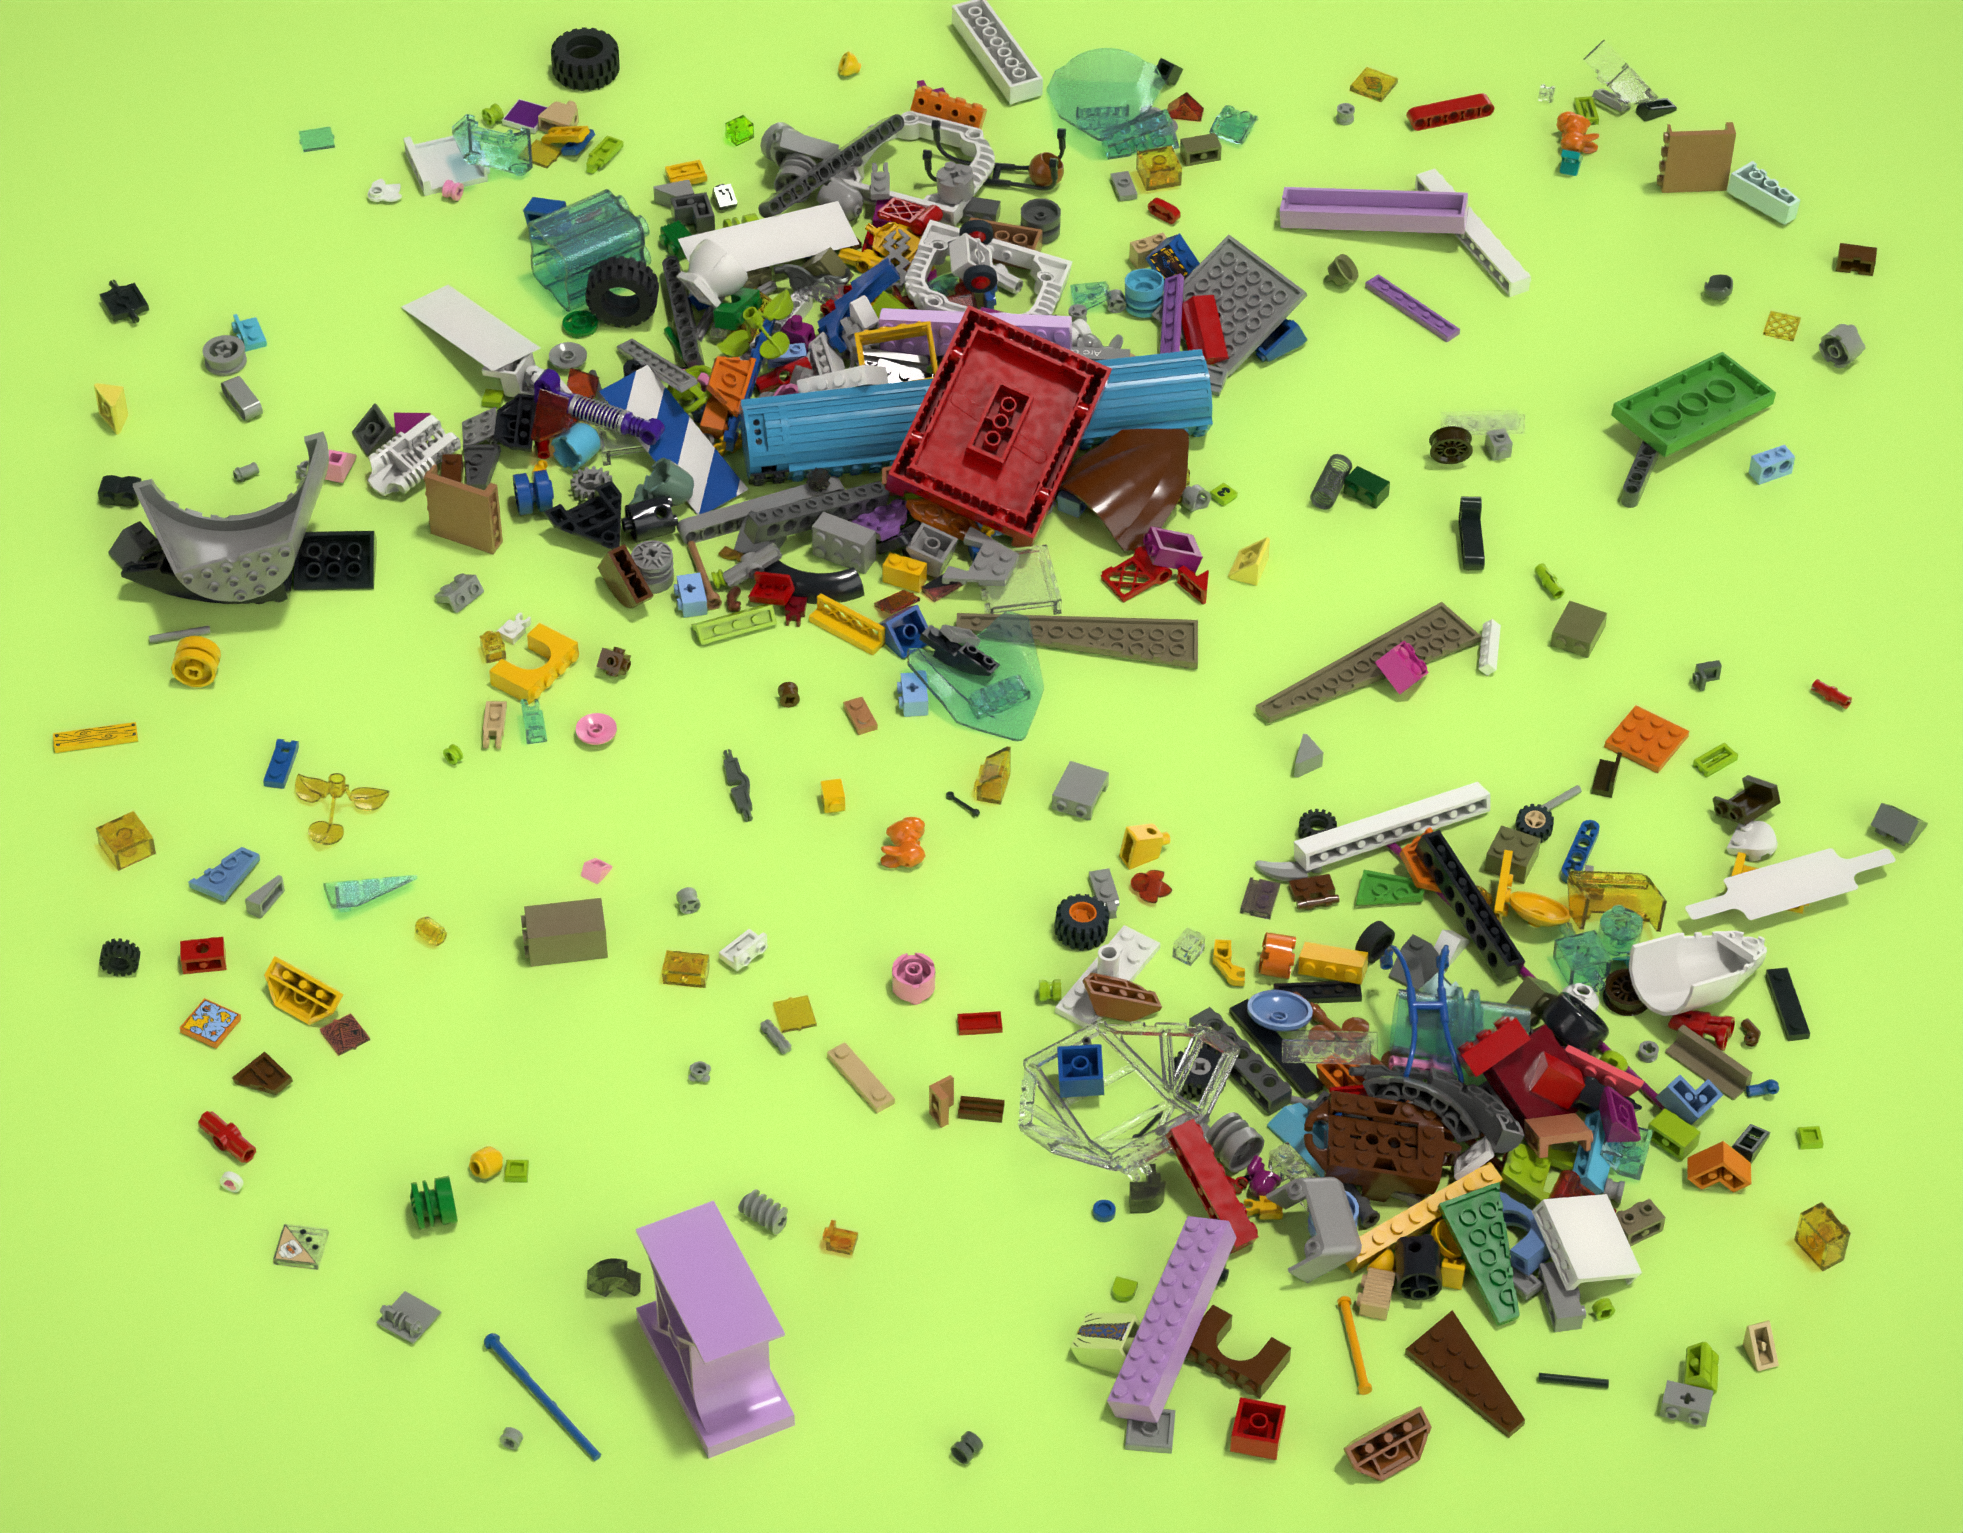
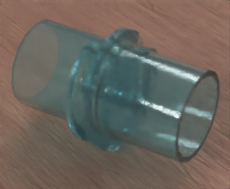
M1454 986L1450 995H1446L1449 1016L1448 1028L1456 1053L1460 1045L1466 1041L1473 1042L1476 1040L1475 1035L1485 1028H1493V1023L1502 1016L1516 1017L1529 1035L1531 1014L1529 1006L1481 1000L1479 991L1472 988L1467 997L1464 998L1463 988L1460 986ZM1398 989L1391 1023L1389 1053L1409 1056L1412 1026L1409 1021L1407 992L1404 989ZM1415 991L1416 1002L1438 1001L1437 994ZM1417 1010V1043L1414 1057L1435 1059L1437 1062H1450L1452 1072L1457 1074L1445 1039L1443 1025L1440 1023L1439 1010Z

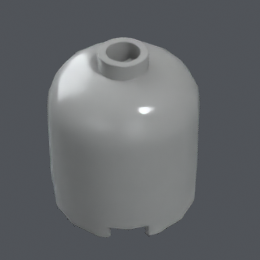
M831 177L829 179L831 182L827 186L823 185L820 189L817 201L819 205L838 201L847 220L852 221L862 212L863 197L858 190L839 177Z

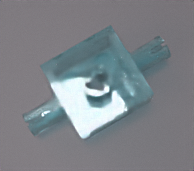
M1567 922L1568 927L1566 924H1562L1559 931L1562 933L1563 938L1555 939L1553 958L1568 985L1590 983L1594 992H1598V989L1602 991L1606 986L1603 979L1607 978L1610 974L1612 959L1595 930L1577 934L1571 923Z

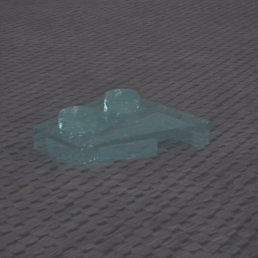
M1106 281L1070 285L1074 304L1084 305L1087 310L1112 299L1110 288Z

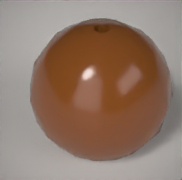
M1049 152L1039 153L1034 156L1028 167L1031 181L1037 186H1049L1052 183L1049 161L1050 158L1058 159L1057 185L1062 180L1064 174V166L1060 158Z

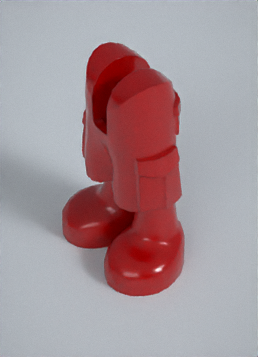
M1691 1010L1673 1015L1668 1023V1027L1678 1031L1682 1025H1685L1702 1038L1705 1037V1034L1714 1037L1716 1047L1724 1051L1727 1046L1728 1037H1731L1734 1031L1735 1017L1711 1016L1710 1012Z

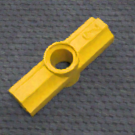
M846 247L840 249L838 254L844 263L855 266L861 273L867 272L884 259L878 257L870 249L861 252Z

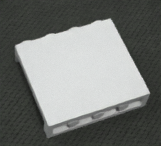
M464 124V133L423 143L414 144L410 136L403 138L406 156L424 196L441 193L443 185L448 179L454 183H462L464 187L488 182L487 174H490L489 165L484 163L483 152H479V144L477 141H474L473 131L469 130L467 124Z
M1607 1194L1543 1199L1532 1210L1566 1291L1574 1290L1580 1283L1615 1279H1625L1627 1285H1630L1642 1274Z

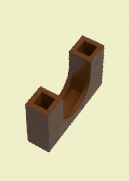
M1212 1305L1203 1316L1185 1358L1201 1365L1208 1372L1215 1373L1224 1378L1228 1383L1235 1384L1244 1389L1246 1393L1261 1399L1290 1362L1291 1347L1271 1337L1261 1351L1251 1359L1239 1361L1226 1357L1220 1352L1218 1345L1231 1330L1232 1315Z

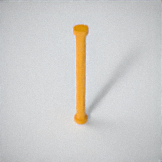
M1342 1296L1337 1300V1303L1342 1310L1359 1381L1358 1391L1362 1395L1372 1392V1385L1368 1383L1350 1308L1352 1304L1351 1298Z

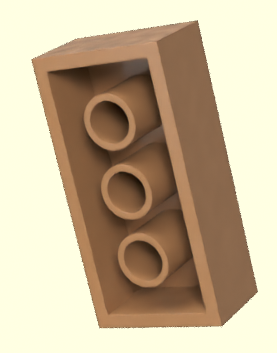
M972 217L970 218V220H983V219L972 218ZM984 220L992 226L994 239L1038 252L1041 251L1043 230ZM992 258V263L994 264L1000 263L1005 266L1027 269Z

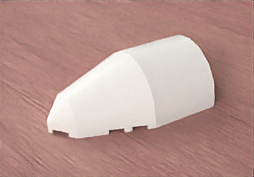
M1715 931L1712 932V935L1702 936L1701 932H1695L1694 936H1684V933H1675L1632 945L1629 961L1632 986L1639 999L1651 1011L1662 1016L1677 1015L1721 1002L1762 965L1767 953V948L1764 946L1765 939L1761 936H1758V939L1748 936L1744 937V932Z

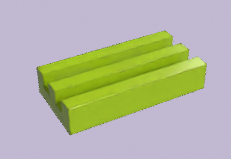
M1592 96L1574 97L1577 114L1584 116V111L1585 117L1590 121L1591 125L1592 122L1595 125H1599V116ZM1586 102H1588L1592 117H1590Z
M1724 742L1694 759L1693 766L1695 768L1699 767L1698 771L1704 772V776L1707 778L1737 761L1738 754Z

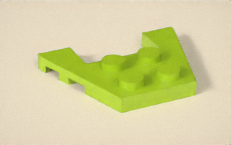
M1519 1144L1512 1151L1507 1152L1500 1176L1504 1182L1522 1195L1526 1193L1535 1199V1204L1538 1205L1543 1199L1560 1198L1543 1190L1550 1165L1571 1173L1577 1154L1548 1149V1157L1539 1158L1529 1145Z

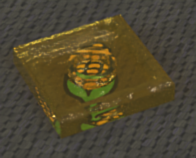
M1366 67L1350 85V91L1382 102L1397 85L1398 78Z

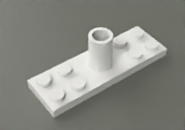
M1124 925L1109 944L1099 948L1098 957L1057 1004L1055 1013L1092 1031L1103 1017L1095 1014L1084 987L1083 979L1090 973H1096L1133 982L1159 951L1160 943Z

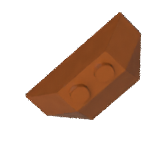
M1090 973L1083 979V984L1094 1012L1100 1017L1133 1022L1160 1011L1162 1008L1156 992L1152 990L1147 991L1142 986L1129 980Z
M1419 1406L1359 1436L1345 1446L1343 1450L1353 1470L1378 1481H1383L1420 1460L1432 1426L1422 1406Z

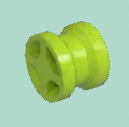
M496 103L492 104L490 108L482 110V117L489 126L495 124V121H501L504 118L501 107Z

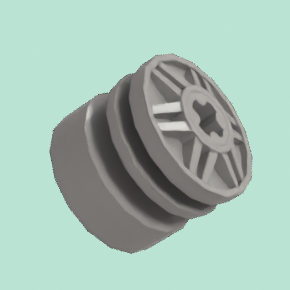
M799 153L789 154L784 157L774 181L775 191L778 192L814 167L816 163L810 157ZM809 193L796 203L805 201L809 198L811 193Z
M655 540L638 544L633 549L631 556L652 594L668 590L674 582L672 549L667 544Z
M1235 1112L1228 1113L1218 1119L1205 1137L1207 1144L1209 1143L1214 1150V1156L1218 1157L1231 1172L1235 1173L1247 1168L1254 1155L1259 1156L1264 1147L1263 1137L1254 1128L1249 1127L1248 1123Z

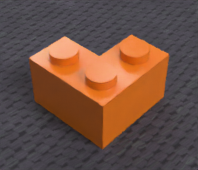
M1724 1141L1687 1158L1688 1180L1701 1190L1718 1182H1721L1733 1193L1751 1185V1163Z

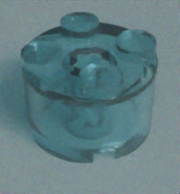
M1615 905L1612 909L1604 912L1601 916L1598 930V940L1601 949L1613 956H1620V954L1626 953L1630 955L1632 945L1639 944L1641 941L1643 918L1622 905Z

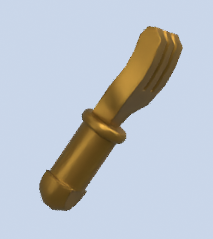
M724 546L718 553L724 559H737L738 562H741V557L744 555L742 552L739 553L737 550Z

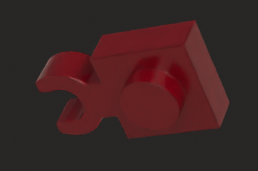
M790 597L785 606L786 626H789L791 621H796L797 627H800L801 617H805L807 597Z

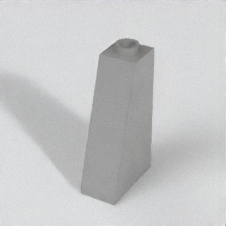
M786 129L774 130L771 136V148L786 154H804L810 157L816 165L839 149L838 144Z

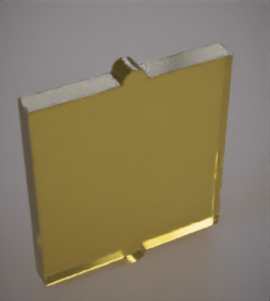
M536 139L529 147H526L520 159L548 169L553 162L557 161L562 152L561 148Z
M808 995L796 998L789 997L786 1000L773 1002L782 1033L796 1030L801 1031L805 1028L817 1026Z

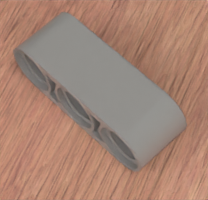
M240 376L221 382V389L225 397L244 421L263 414L259 400Z

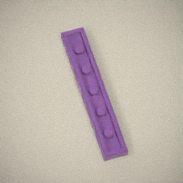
M1181 273L1164 280L1160 354L1180 352L1184 276Z
M1378 274L1365 282V288L1445 342H1449L1460 334V329L1381 275Z

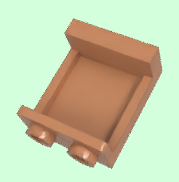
M1576 1113L1525 1119L1524 1140L1539 1158L1548 1157V1145L1577 1141L1585 1151L1591 1150V1143H1593L1592 1130L1585 1125L1584 1121Z

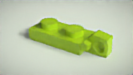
M607 135L589 153L586 172L593 174L598 170V167L602 168L623 147V141Z

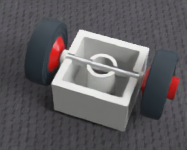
M970 220L960 227V237L949 243L951 272L964 281L965 288L970 292L986 293L994 289L998 281L997 273L993 268L991 249L986 246L993 239V229L987 221Z

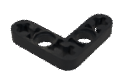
M914 520L900 528L899 534L876 543V551L878 554L908 544L912 541L909 533H916L922 523Z

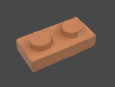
M863 697L843 702V708L858 735L878 730L877 722Z

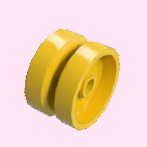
M201 636L183 638L179 641L171 666L172 674L185 685L191 687L208 686L216 677L217 667L221 658L219 647L210 639Z

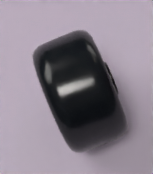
M1558 993L1542 1012L1543 1022L1561 1041L1579 1050L1587 1049L1584 1051L1589 1055H1592L1609 1035V1028L1606 1023L1590 1007L1570 993Z

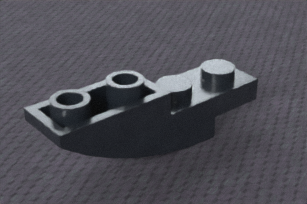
M932 625L919 638V640L935 650L934 658L957 670L979 676H991L1000 666L993 658L987 656L968 642L963 646L959 643L951 642L938 628Z

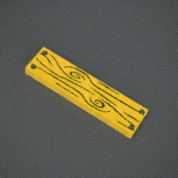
M136 722L53 733L55 753L138 742Z

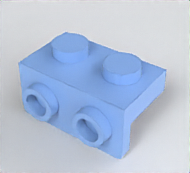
M805 343L790 344L785 354L775 359H767L768 369L784 366L804 356L807 357Z

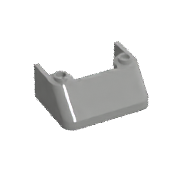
M1297 1178L1266 1194L1268 1200L1285 1210L1305 1199L1308 1203L1317 1235L1310 1238L1305 1244L1306 1259L1288 1268L1289 1273L1309 1283L1360 1254L1362 1244L1343 1183L1337 1178Z

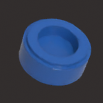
M1099 1200L1094 1204L1093 1216L1097 1221L1109 1222L1114 1219L1116 1207L1111 1201Z

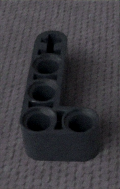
M1461 496L1458 524L1464 570H1484L1485 566L1481 528V496Z

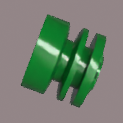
M449 1175L434 1178V1189L430 1190L426 1180L422 1181L423 1191L420 1192L418 1191L417 1182L411 1183L410 1201L413 1217L419 1226V1230L425 1229L424 1218H429L430 1227H434V1216H439L443 1225L458 1222Z

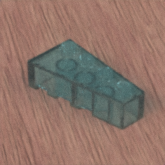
M1167 109L1098 133L1108 160L1128 157L1132 153H1140L1141 155L1147 154V151L1157 149L1159 152L1165 151V148L1173 147V149L1180 148L1174 125Z

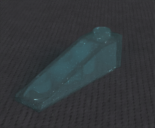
M417 875L323 883L331 908L338 909V912H349L351 907H358L417 880Z

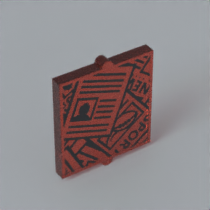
M902 590L875 602L874 605L881 611L893 614L919 602L920 597L914 595V593Z

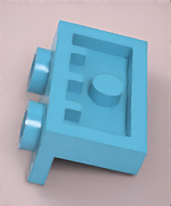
M237 314L233 315L234 322H231L233 332L237 333L236 337L243 341L245 352L267 346L266 338L256 317L240 321Z

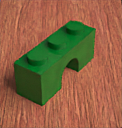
M742 287L731 295L732 303H721L713 310L715 328L736 330L745 321L743 312L747 308L755 307L757 310L761 308L762 298L760 297V290Z

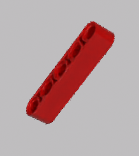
M1480 93L1413 107L1408 110L1406 117L1414 130L1420 131L1487 117L1494 112L1495 108L1487 94Z

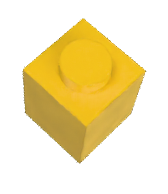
M841 779L821 781V798L825 813L845 811V794Z

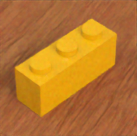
M1305 942L1299 955L1298 974L1362 985L1368 967V952Z

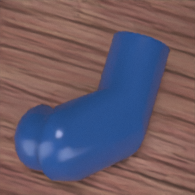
M1773 1079L1760 1084L1746 1086L1748 1097L1765 1094L1774 1095L1779 1092V1084Z

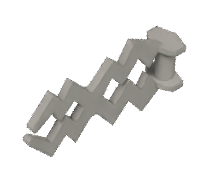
M898 229L903 239L898 242L892 239L896 234L895 230L884 238L887 243L883 244L882 247L890 254L883 260L889 258L890 261L896 259L900 262L895 267L900 276L898 280L900 283L895 282L887 289L903 292L907 273L903 269L910 265L911 262L901 254L910 248L905 243L911 237L901 229ZM895 243L899 247L896 250L893 247H891Z

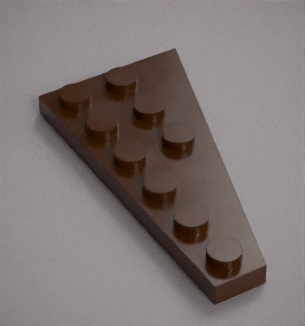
M1453 1310L1406 1348V1356L1506 1437L1510 1438L1524 1426L1525 1418Z

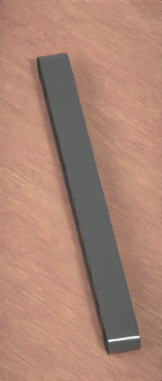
M895 114L882 119L764 200L758 207L760 215L768 218L785 211L831 177H834L899 132L904 127L903 117Z

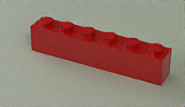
M1193 1118L1170 1129L1165 1137L1210 1219L1230 1222L1237 1237L1230 1252L1232 1254L1253 1244L1259 1237L1257 1235L1258 1230L1255 1224L1250 1222L1246 1207L1243 1203L1239 1202L1235 1187L1232 1183L1228 1182L1222 1164L1217 1162L1212 1146L1209 1143L1207 1144L1201 1126L1196 1124Z

